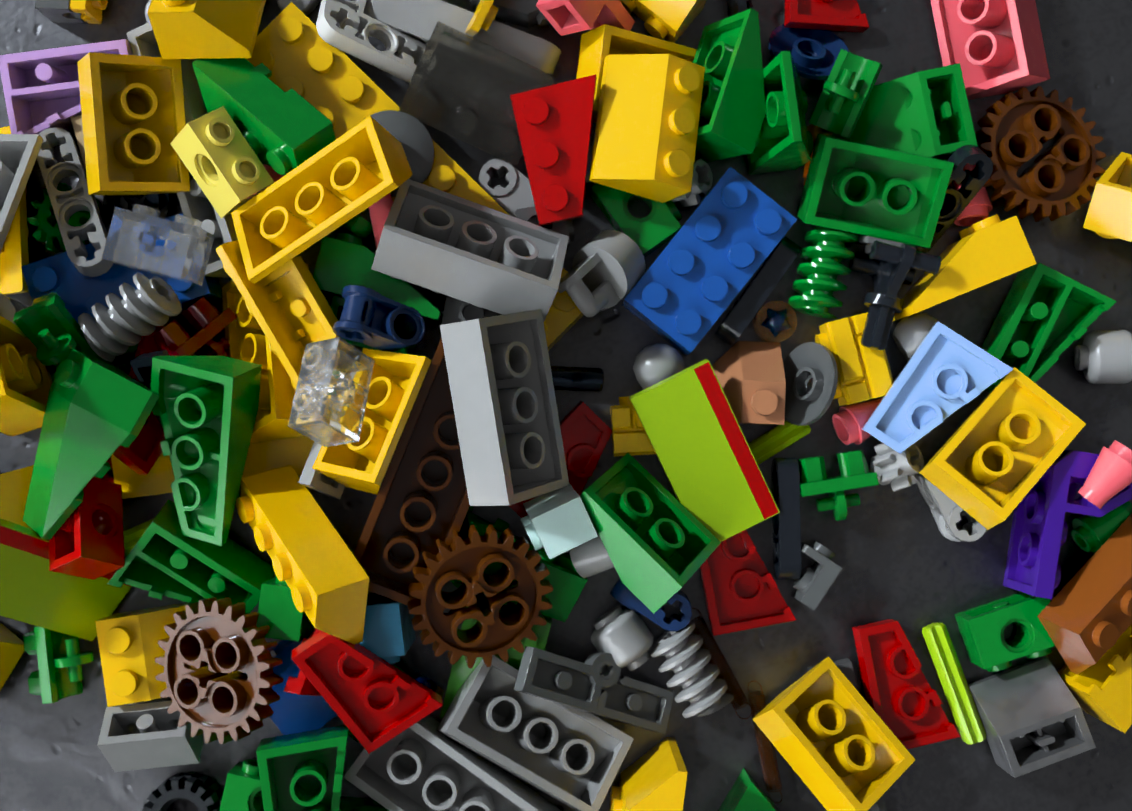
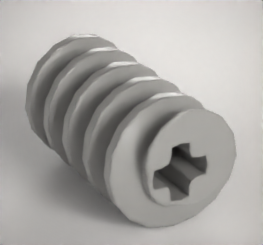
M137 272L133 276L137 289L128 283H123L119 286L123 299L114 293H109L105 297L109 309L101 303H95L91 307L94 317L88 313L79 315L78 323L83 331V335L98 356L112 363L115 360V356L125 354L129 346H136L142 340V336L151 335L156 330V326H163L169 320V316H177L182 311L178 296L162 278L153 276L149 280L145 275Z
M690 621L685 628L679 631H666L657 639L658 645L650 653L652 658L666 657V660L658 668L660 673L674 672V675L666 683L667 687H682V690L674 698L675 702H690V705L682 713L684 718L693 716L703 717L712 714L728 705L734 699L733 695L729 693L724 694L728 688L726 681L716 679L719 674L718 666L708 664L711 659L710 651L699 649L703 644L701 635H690L695 628L693 621Z

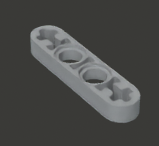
M58 127L48 128L39 133L43 138V143L38 153L37 161L67 255L81 274L89 277L100 276L112 267L114 252L95 195H88L86 168L83 164L80 150L68 131ZM61 145L60 152L65 162H57L53 155L54 146ZM68 176L79 178L78 184L72 190H57V186L63 178ZM78 211L90 212V218L86 224L78 227L69 225V219L74 213ZM84 240H89L96 249L94 252L95 258L89 261L86 259L88 252L83 243Z

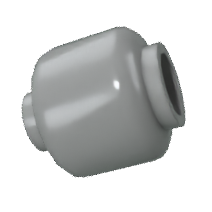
M1095 330L1089 332L1084 338L1083 344L1075 347L1074 365L1076 370H1082L1086 380L1091 384H1125L1131 382L1132 333L1128 330Z
M617 605L601 615L592 624L595 628L591 636L592 644L598 652L611 653L618 667L623 668L627 666L629 671H633L650 658L647 650L652 646L654 636L639 613L629 608L622 609L620 605Z

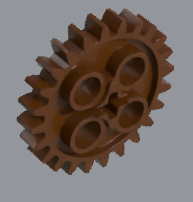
M1038 86L1031 92L1026 87H1022L1014 94L1010 91L987 108V114L977 122L981 127L975 133L976 140L980 143L978 147L993 163L992 174L983 187L993 185L996 189L992 194V201L1001 197L1006 199L1004 211L1008 212L1018 206L1020 219L1033 214L1035 222H1040L1047 217L1051 221H1055L1064 215L1067 216L1079 210L1081 205L1092 199L1090 193L1094 192L1097 182L1095 179L1105 173V169L1097 165L1096 162L1105 158L1106 153L1095 150V145L1100 143L1103 137L1091 136L1090 133L1096 122L1084 123L1082 117L1086 109L1083 107L1074 112L1071 109L1073 98L1069 97L1063 102H1059L1058 90L1056 89L1046 96L1042 86ZM1059 132L1060 138L1035 159V164L1025 169L1020 177H1018L1016 174L1017 170L1025 162L1032 159L1042 149L1043 144Z
M492 524L488 525L484 536L479 535L474 525H470L467 538H462L456 529L452 530V544L447 545L438 538L436 540L439 549L437 555L426 551L422 553L427 568H413L414 577L419 581L418 583L408 584L409 595L415 598L407 602L409 613L415 614L411 619L415 631L422 630L420 638L423 645L434 642L432 648L436 657H439L448 650V658L452 665L462 655L465 656L468 668L473 667L477 657H482L486 667H491L492 655L499 654L504 662H508L507 649L513 647L518 652L523 653L524 648L520 640L526 637L536 641L537 636L532 628L533 625L545 626L547 624L540 610L552 608L549 598L544 596L553 591L549 580L544 579L550 572L544 563H539L542 557L538 551H535V549L528 551L530 545L526 538L521 537L514 542V535L508 528L499 538ZM493 562L503 563V567L496 574H484V570L489 564ZM456 579L462 581L461 586L453 592L441 590L443 585L449 580ZM513 580H517L515 585H510ZM484 592L485 598L477 601L475 595ZM518 601L517 606L512 611L506 613L499 612L502 605L506 602ZM448 608L451 610L449 613H444V609ZM472 618L477 620L476 624L470 629H458L459 624L465 619Z
M216 597L185 605L184 611L173 614L175 623L164 626V630L169 638L158 640L157 643L165 651V655L155 658L156 663L164 666V672L156 675L155 678L158 681L166 682L167 688L159 695L161 698L171 697L172 703L167 712L171 714L179 711L181 715L178 726L183 727L191 724V737L194 738L204 734L205 743L218 740L220 744H225L251 735L252 731L264 726L263 719L273 715L274 712L269 704L280 700V696L272 689V686L282 683L283 678L274 674L273 668L281 665L283 662L282 659L272 658L270 653L277 647L278 643L277 641L266 642L264 637L270 627L269 625L259 628L256 626L259 616L257 611L245 614V603L241 602L232 605L230 597L218 600Z

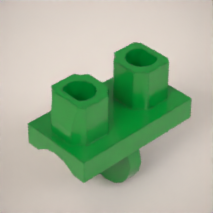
M841 49L828 80L823 85V91L809 123L850 139L883 65Z
M56 292L33 300L32 306L15 312L13 321L38 349L36 357L43 365L53 366L57 369L58 365L67 358L72 348L101 360V357L88 344L80 325L65 308L64 301Z
M863 450L837 453L840 475L827 477L824 456L798 459L801 497L829 493V498L816 499V507L818 512L832 510L836 521L847 519V507L860 505L858 493L845 495L843 490L879 485L877 472H870L868 470Z
M39 626L34 627V631L25 633L23 636L24 650L29 655H37L39 669L32 671L28 677L29 693L41 696L42 704L55 703L60 699L82 694V664L94 661L93 652H80L78 637Z

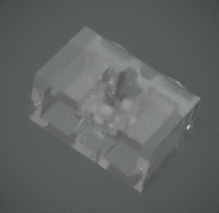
M133 204L132 211L115 207L101 259L120 266L202 286L215 238L213 234L201 228L202 221L179 214L175 215L174 221L159 218V210L139 204ZM157 239L165 240L164 246L159 245L155 247Z
M341 337L306 344L292 401L288 427L324 447L359 442L375 361Z

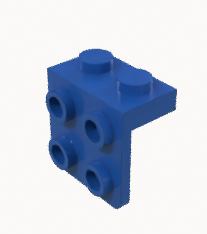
M312 631L309 635H307L305 638H309V636L313 633V631ZM281 640L273 650L276 654L274 658L282 659L283 662L281 665L273 668V673L282 677L283 682L272 686V689L280 696V700L269 704L274 712L270 718L283 735L320 729L337 715L322 696L298 695L284 692L288 677H298L300 669L291 659L292 650L299 646L302 640L299 642Z

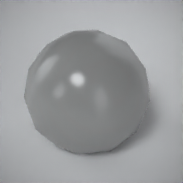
M915 313L904 317L895 326L893 339L907 361L910 360L934 323L938 321L937 318L927 313Z
M661 343L646 346L638 353L633 365L636 379L643 389L685 369L683 357L678 351L667 344Z

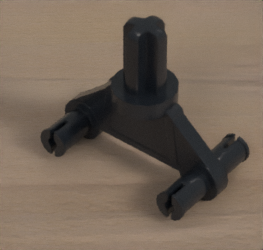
M876 240L872 245L870 258L856 254L855 258L851 259L849 269L872 275L874 282V292L866 293L864 305L869 307L861 338L862 346L873 350H884L886 348L894 314L901 313L904 305V300L897 297L902 283L909 286L912 285L916 269L932 273L933 275L937 274L941 266V256L918 252L915 245L903 243L901 247Z

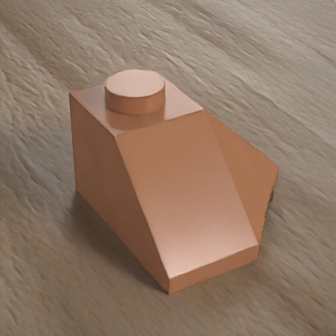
M736 342L712 365V368L738 424L784 425L786 379L780 343Z

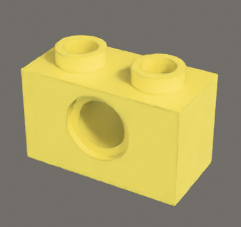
M224 106L188 122L170 143L221 219L274 183Z

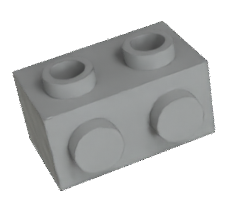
M172 700L106 707L97 746L114 772L197 764L200 762L204 734L193 738L191 737V724L183 727L178 726L180 712L177 711L171 714L167 712Z

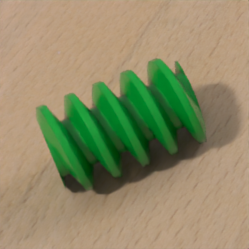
M816 227V230L808 231L804 237L806 243L811 246L803 248L800 252L801 258L807 261V263H801L796 268L797 274L804 279L795 280L792 284L793 290L800 295L791 296L788 299V304L796 311L804 314L837 319V317L829 313V308L842 307L843 302L835 298L833 292L846 291L848 287L838 281L837 277L839 275H849L852 271L841 264L842 259L855 258L856 255L851 250L845 248L846 243L859 242L860 237L851 232Z

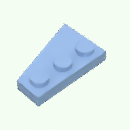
M937 321L862 429L900 454L963 405L968 404L980 395L982 391L998 379L1011 372L1013 368Z

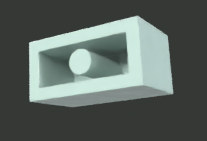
M571 485L542 494L523 503L528 514L521 518L535 551L544 548L549 559L598 537L580 496Z

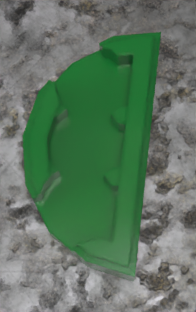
M356 215L341 225L355 233L357 237L363 239L368 245H375L372 225L362 216Z

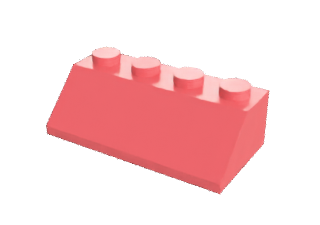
M930 0L943 67L960 63L968 100L1006 94L1010 91L1014 92L1022 87H1028L1050 79L1035 0Z

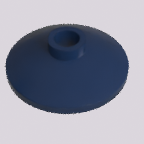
M782 24L772 31L768 40V49L773 59L781 51H790L799 76L814 80H827L840 50L843 49L849 52L842 39L829 30L787 28Z

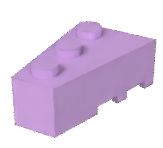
M121 39L0 55V74L11 134H39L53 127L63 128L66 131L73 129L71 117L82 115L77 62L89 52L133 55L129 41Z

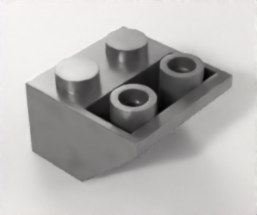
M1040 657L968 684L987 734L986 738L994 760L999 767L1014 778L1096 748L1081 706L1048 657Z

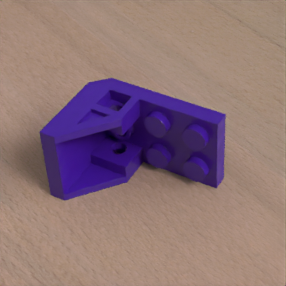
M1064 450L1014 509L1003 586L1035 597L1052 599L1053 591L1058 587L1061 579V568L1058 564L1060 546L1065 543L1068 533L1067 523L1064 521L1065 512L1102 517L1132 499V483L1099 509L1077 493L1084 485L1099 454Z

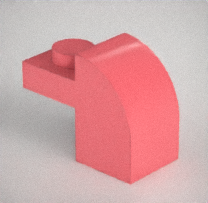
M538 0L535 5L560 36L592 30L604 24L631 31L635 20L620 0Z

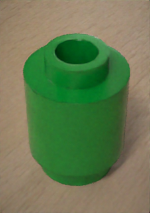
M1127 501L1102 517L1081 514L1073 519L1072 526L1074 530L1071 531V535L1076 544L1086 552L1092 551L1096 553L1131 515L1132 503Z

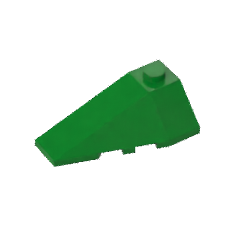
M72 348L67 358L58 365L54 381L49 390L23 521L41 538L50 540L82 503L83 489L94 476L102 479L111 467L107 460L120 445L128 448L137 438L160 395L119 368Z
M226 356L152 357L151 390L160 395L152 410L154 416L160 415L165 440L161 441L160 444L163 456L169 455L175 478L171 484L182 535L219 546H223L227 542L259 408L262 365Z

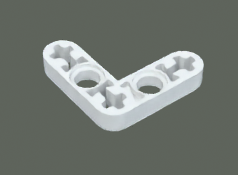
M322 0L316 21V29L319 36L329 45L411 84H421L434 70L436 58L431 49L424 43L364 14L366 0ZM368 37L379 39L384 44L386 51L374 48L370 44Z

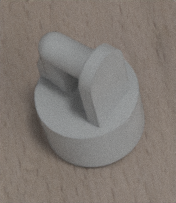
M604 230L576 253L573 259V268L560 279L558 292L566 291L584 316L593 317L598 312L615 306L642 278L646 269L643 253L639 246L626 234L616 230Z

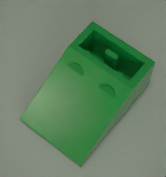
M960 63L916 72L875 85L850 140L945 161L948 160L955 150L962 146L975 145L978 147ZM833 133V136H835V137L845 138V137H842V136H840V135H837V134Z

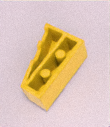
M1132 624L1118 638L1116 644L1095 665L1078 675L1071 672L1067 664L1058 671L1070 692L1087 714L1123 733H1126L1132 725Z

